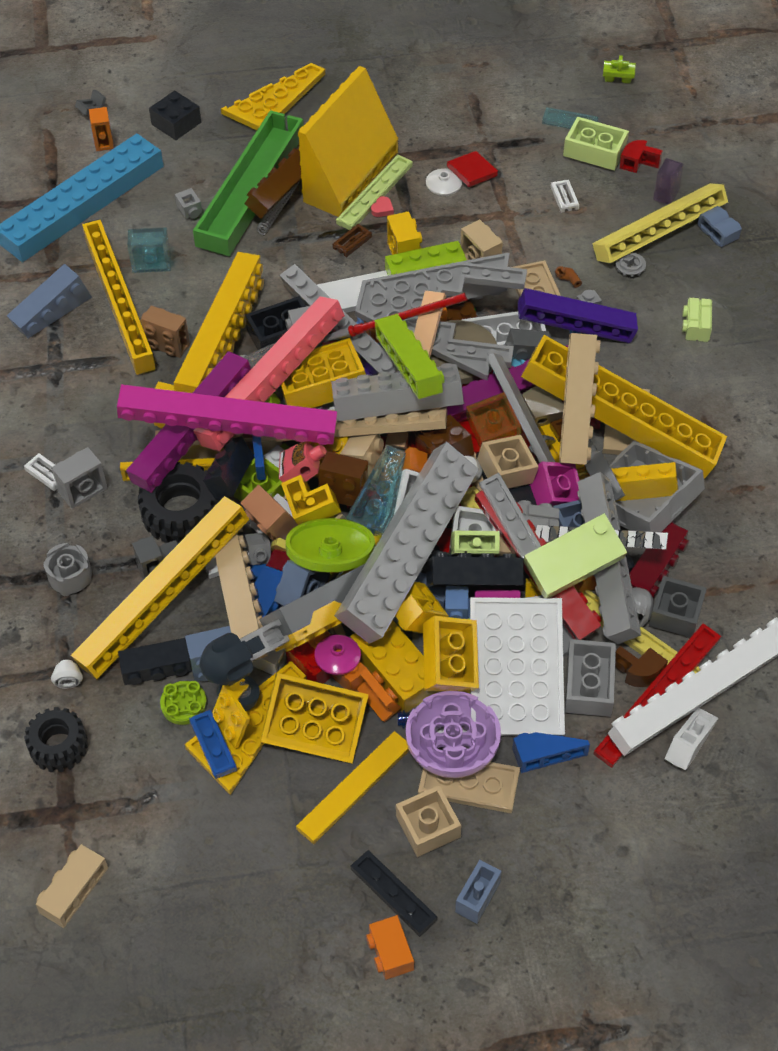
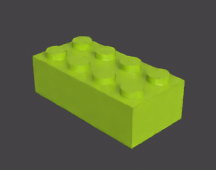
M459 241L385 256V270L389 276L467 261Z

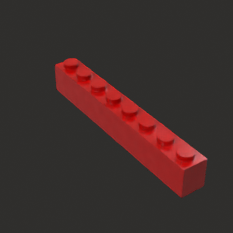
M481 490L475 494L474 501L494 529L499 531L500 537L511 553L517 554V558H520ZM517 503L518 507L520 508L521 512L523 513V510H522L521 506ZM527 520L540 545L547 544L542 537L539 539L535 533V526L530 520ZM523 562L524 571L538 589L535 581L533 580L531 574L529 573L527 567ZM574 585L551 597L562 598V624L574 640H585L602 626L600 624L601 618L597 612L589 609L587 606L588 600L582 592H577Z

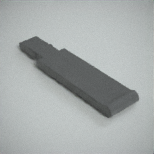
M589 439L588 447L591 448V459L587 460V464L584 465L590 476L601 472L611 480L614 499L617 501L624 497L625 494L601 450L597 452L596 446Z

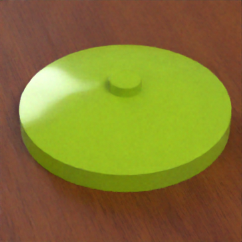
M322 518L304 522L294 527L286 537V553L295 564L303 568L319 572H342L360 567L367 562L375 548V538L369 529L359 523L338 518Z

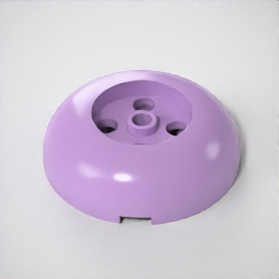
M443 691L426 697L416 709L411 711L406 723V741L413 758L427 771L442 777L461 778L482 770L493 759L500 744L501 728L495 712L490 706L487 707L479 701L478 697L466 692ZM471 708L476 711V722L471 718ZM444 728L443 733L436 732L438 729Z

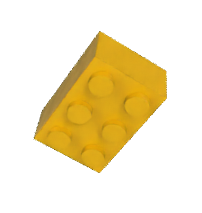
M433 616L423 623L424 691H461L470 693L478 689L477 620Z

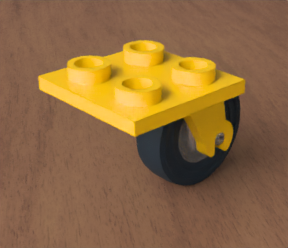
M250 676L227 686L218 685L217 689L218 699L212 712L213 718L219 723L226 739L231 742L234 749L239 747L250 721L246 711L251 710L259 698V686Z

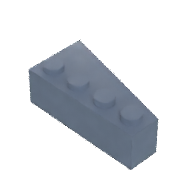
M64 264L14 308L7 317L24 336L30 338L92 298L80 277Z

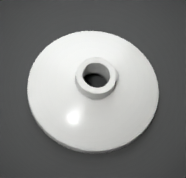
M437 169L427 176L426 186L434 194L447 196L461 189L462 180L450 169Z

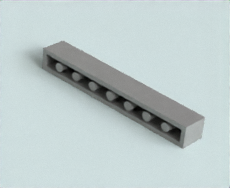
M599 472L578 481L579 491L577 493L582 503L583 509H581V514L585 523L605 513L614 530H620L611 480ZM625 556L624 559L594 574L597 584L595 590L600 600L599 611L604 621L603 632L606 638L616 644L641 636Z

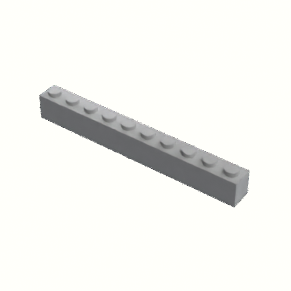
M296 264L280 274L286 289L294 297L300 296L306 307L311 306L320 296L330 298ZM343 311L345 316L330 333L340 329H347L350 325L354 326L357 323ZM366 332L355 337L349 336L345 338L351 339L361 363L373 375H378L381 372H399L387 352Z

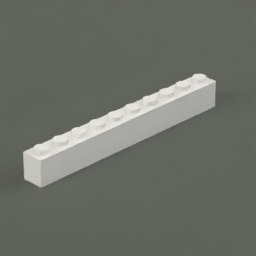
M776 617L767 623L766 626L768 628L755 630L750 634L751 638L746 641L743 638L733 645L735 649L729 652L728 649L722 651L716 656L717 660L713 663L711 660L705 662L699 667L700 671L696 674L694 671H691L682 678V683L677 684L674 682L665 689L666 693L663 695L655 694L647 700L649 704L642 707L641 704L636 706L629 712L631 715L627 718L621 716L612 722L613 728L608 732V735L623 756L634 751L778 657V618Z

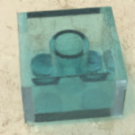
M167 227L128 229L127 246L132 273L171 271V251Z

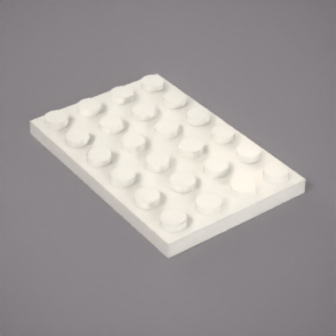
M470 597V620H477L479 688L470 692V694L478 697L479 701L493 709L500 723L501 736H518L522 733L530 734L534 732L564 736L562 598ZM471 708V718L476 722V711Z

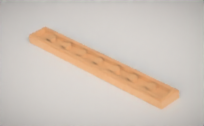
M425 290L421 306L445 299L446 295L441 292ZM443 308L418 315L414 336L416 340L421 342L423 350H427L429 358L431 357ZM411 431L388 433L385 445L406 450Z

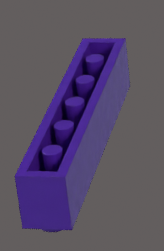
M524 288L518 300L519 319L631 343L638 331L637 316L634 312Z

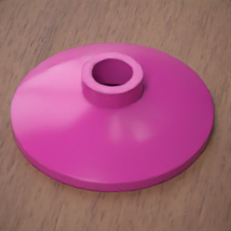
M344 635L328 636L321 640L315 649V661L319 668L333 675H343L351 672L357 667L361 658L358 644L353 639Z

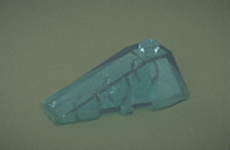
M389 445L385 446L346 517L347 520L365 526L374 536L383 535L394 516L406 455L405 451Z

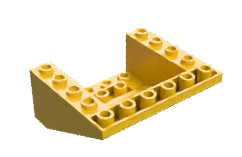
M359 66L352 72L347 80L341 83L335 93L330 95L329 99L320 106L319 110L298 131L303 202L339 217L398 153V137L364 67Z

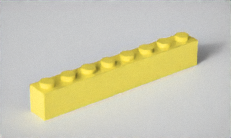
M710 183L592 243L597 261L612 263L699 218L700 214L716 206L720 207L728 203L724 185Z

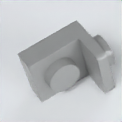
M264 532L245 534L250 565L268 563L271 556V546L267 534Z

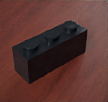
M242 436L231 438L215 455L212 465L207 470L203 482L216 500L222 499L224 496H234L254 457Z
M185 638L118 651L124 685H137L150 680L158 681L165 677L182 676L192 672Z

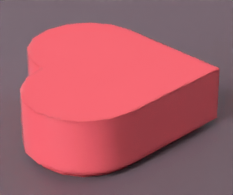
M385 196L379 197L376 203L371 206V214L375 217L394 215L391 200Z

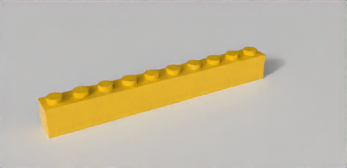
M101 220L82 224L87 246L135 373L138 375L155 370L153 353Z
M224 496L72 653L71 656L77 664L91 676L98 679L119 657L118 651L127 649L250 520L242 506Z

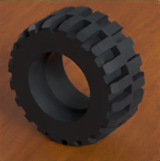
M177 462L174 469L169 471L161 484L152 493L141 487L139 488L138 504L142 522L146 530L156 539L161 538V541L165 543L176 540L179 544L221 500H216L203 482L207 470L204 471V468L199 465L193 466V463L186 462L181 464ZM177 496H190L198 500L193 506L185 510L173 511L163 507L168 500Z

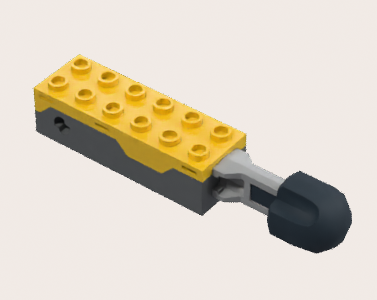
M365 564L262 617L259 620L263 627L239 639L234 633H226L211 641L205 647L199 662L202 674L209 682L226 686L234 684L251 674L253 671L252 661L274 649L277 652L284 648L287 652L342 623L334 615Z

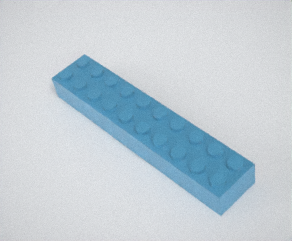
M136 133L0 223V245L23 263L163 168L161 150Z

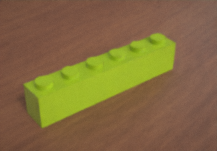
M398 314L374 320L376 338L417 398L421 399L443 393L442 384L445 383L442 371L437 369L434 360L431 361L427 350H423L421 342L416 340L413 331L408 329L406 321H403Z

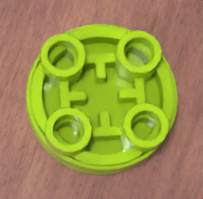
M179 681L167 684L164 687V692L160 699V707L168 721L178 725L190 724V717L205 712L207 707L206 695L197 681Z

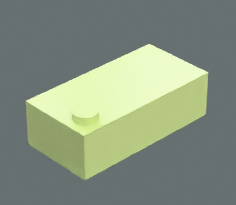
M604 513L526 554L523 562L544 598H551L624 559L627 551Z

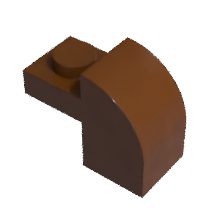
M621 646L615 652V667L619 671L626 673L625 683L634 687L650 686L668 663V660L651 648L639 659Z

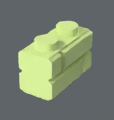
M689 298L687 305L683 306L682 317H686L682 324V332H686L685 339L708 342L712 331L711 299Z
M499 531L451 532V555H458V553H472V555H481L482 553L499 554Z

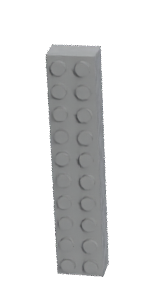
M448 442L434 449L334 615L368 643L383 638L479 470Z

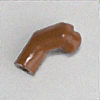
M563 266L556 268L555 273L559 279L570 281L574 288L581 286L582 281L572 268Z

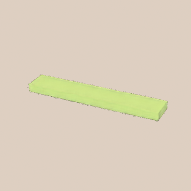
M397 154L336 219V224L348 230L359 224L371 211L372 204L376 203L379 197L385 196L413 166V161Z

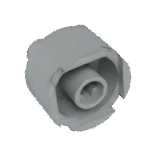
M62 543L48 551L47 558L44 561V569L49 584L55 591L63 596H69L81 591L92 582V570L86 551L81 546Z

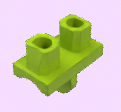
M619 55V60H604L603 76H605V81L613 82L615 77L622 78L621 82L630 84L631 80L635 78L636 63L622 61L623 55Z

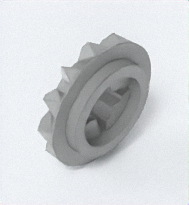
M631 252L617 259L615 267H617L619 273L623 272L624 276L627 274L631 277L634 275L640 276L641 272L645 271L646 261L641 255Z

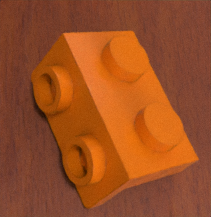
M365 668L359 673L365 682L357 690L360 693L368 694L367 703L379 718L386 722L402 708L396 701L398 696L390 687L387 689L382 684L384 679L376 670L372 673L368 668Z

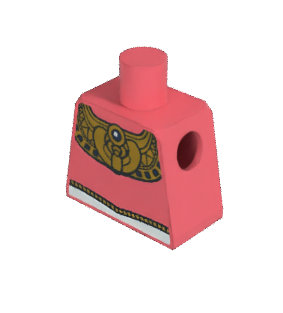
M306 441L280 452L279 479L285 482L301 475L307 482L318 474L320 459L327 452L325 447L320 444L314 448Z

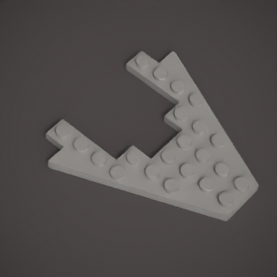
M503 253L363 280L355 309V316L370 322L421 306L425 290L445 293L446 296L452 297L463 293L464 283L524 290L527 269L508 267L510 253ZM418 316L405 319L408 329L412 330L413 333ZM439 322L431 353L437 358H441L451 364H457V367L484 380H488L490 363L487 358L492 353L501 355L507 367L511 368L514 346L454 339L456 323Z

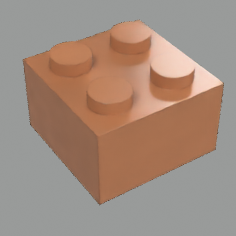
M259 484L241 502L246 508L245 513L273 541L277 538L286 540L288 533L298 526L294 518Z

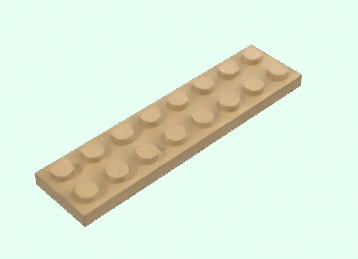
M439 407L339 422L336 420L334 437L446 429L448 410L447 407ZM276 439V442H280V441H293V440H292V439Z

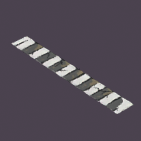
M537 525L536 535L539 539L542 537L546 542H551L577 527ZM615 530L624 547L666 549L668 533Z

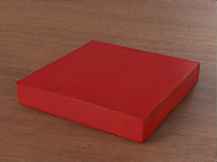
M477 151L447 161V167L468 187L498 175V170Z

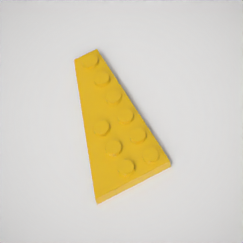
M292 661L276 672L306 679V675ZM276 673L259 686L260 693L256 705L251 710L246 711L250 721L238 748L234 749L231 742L226 739L221 726L217 723L237 767V771L215 779L229 795L232 794L265 744L261 742ZM194 736L184 744L185 749L214 778L197 737Z

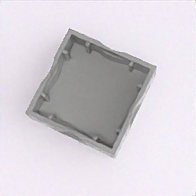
M634 440L615 458L610 467L620 468L675 462L678 490L672 496L616 501L619 525L631 531L661 533L705 489L703 470L681 460L667 457L658 450Z

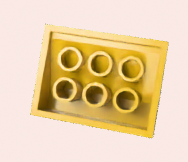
M348 338L315 348L280 385L286 405L307 408L320 407L323 404L334 401L331 381H336L339 378H357L360 375H366L351 339Z
M276 673L261 742L353 763L368 694Z

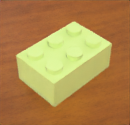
M577 117L565 138L563 156L615 171L621 159V154L627 145L629 131Z

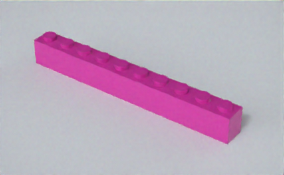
M123 384L120 387L117 403L118 418L128 421L139 420L147 423H163L169 426H187L192 429L204 428L211 431H228L234 434H252L257 437L268 436L276 439H292L299 442H316L321 445L334 443L337 411Z

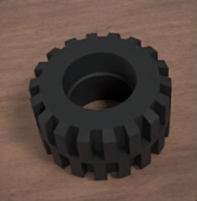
M54 707V710L51 711L48 708L44 710L45 713H37L35 715L36 719H31L28 722L30 727H26L24 739L35 765H39L42 770L47 768L49 772H54L55 769H58V772H64V768H73L74 763L78 764L81 761L80 756H85V748H88V738L83 723L75 712L70 713L67 708L60 710L59 707ZM56 734L68 735L58 745L50 746L45 744L50 737Z

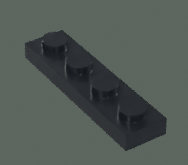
M369 850L350 865L351 870L419 937L437 921L438 916Z

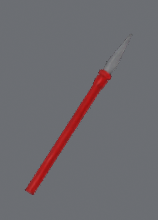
M465 293L396 314L402 320L467 301ZM373 320L354 326L350 325L347 329H340L327 335L320 343L341 340L349 336L355 337L365 333V331L375 329V322Z

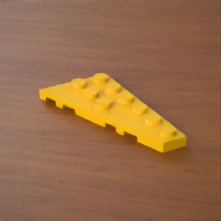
M310 63L294 71V75L288 78L284 76L279 79L280 82L274 85L270 83L250 93L248 98L242 101L240 99L235 101L231 107L225 106L221 108V114L258 130L270 110L285 114L326 75L325 69Z

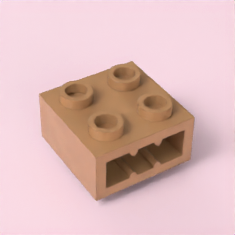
M150 306L147 312L143 313L141 323L150 348L181 358L190 346L186 318L154 306Z

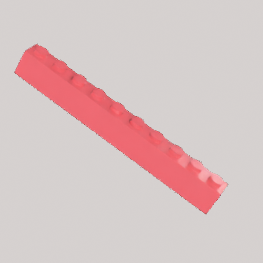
M320 296L225 397L265 402L345 316L339 301ZM204 428L193 430L201 446L220 451L235 435L228 431H211Z

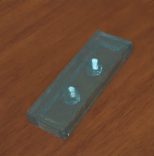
M546 107L542 124L571 129L577 117L598 122V117Z

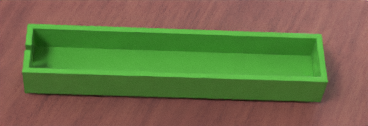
M272 110L269 111L193 229L195 247L226 256L231 255L255 216V213L244 204L249 198L247 193L253 187L257 189V184L263 177L267 179L269 177L268 173L274 167L278 169L279 162L284 157L288 159V154L298 147V131L304 126L302 118L288 115V131H286L285 114Z

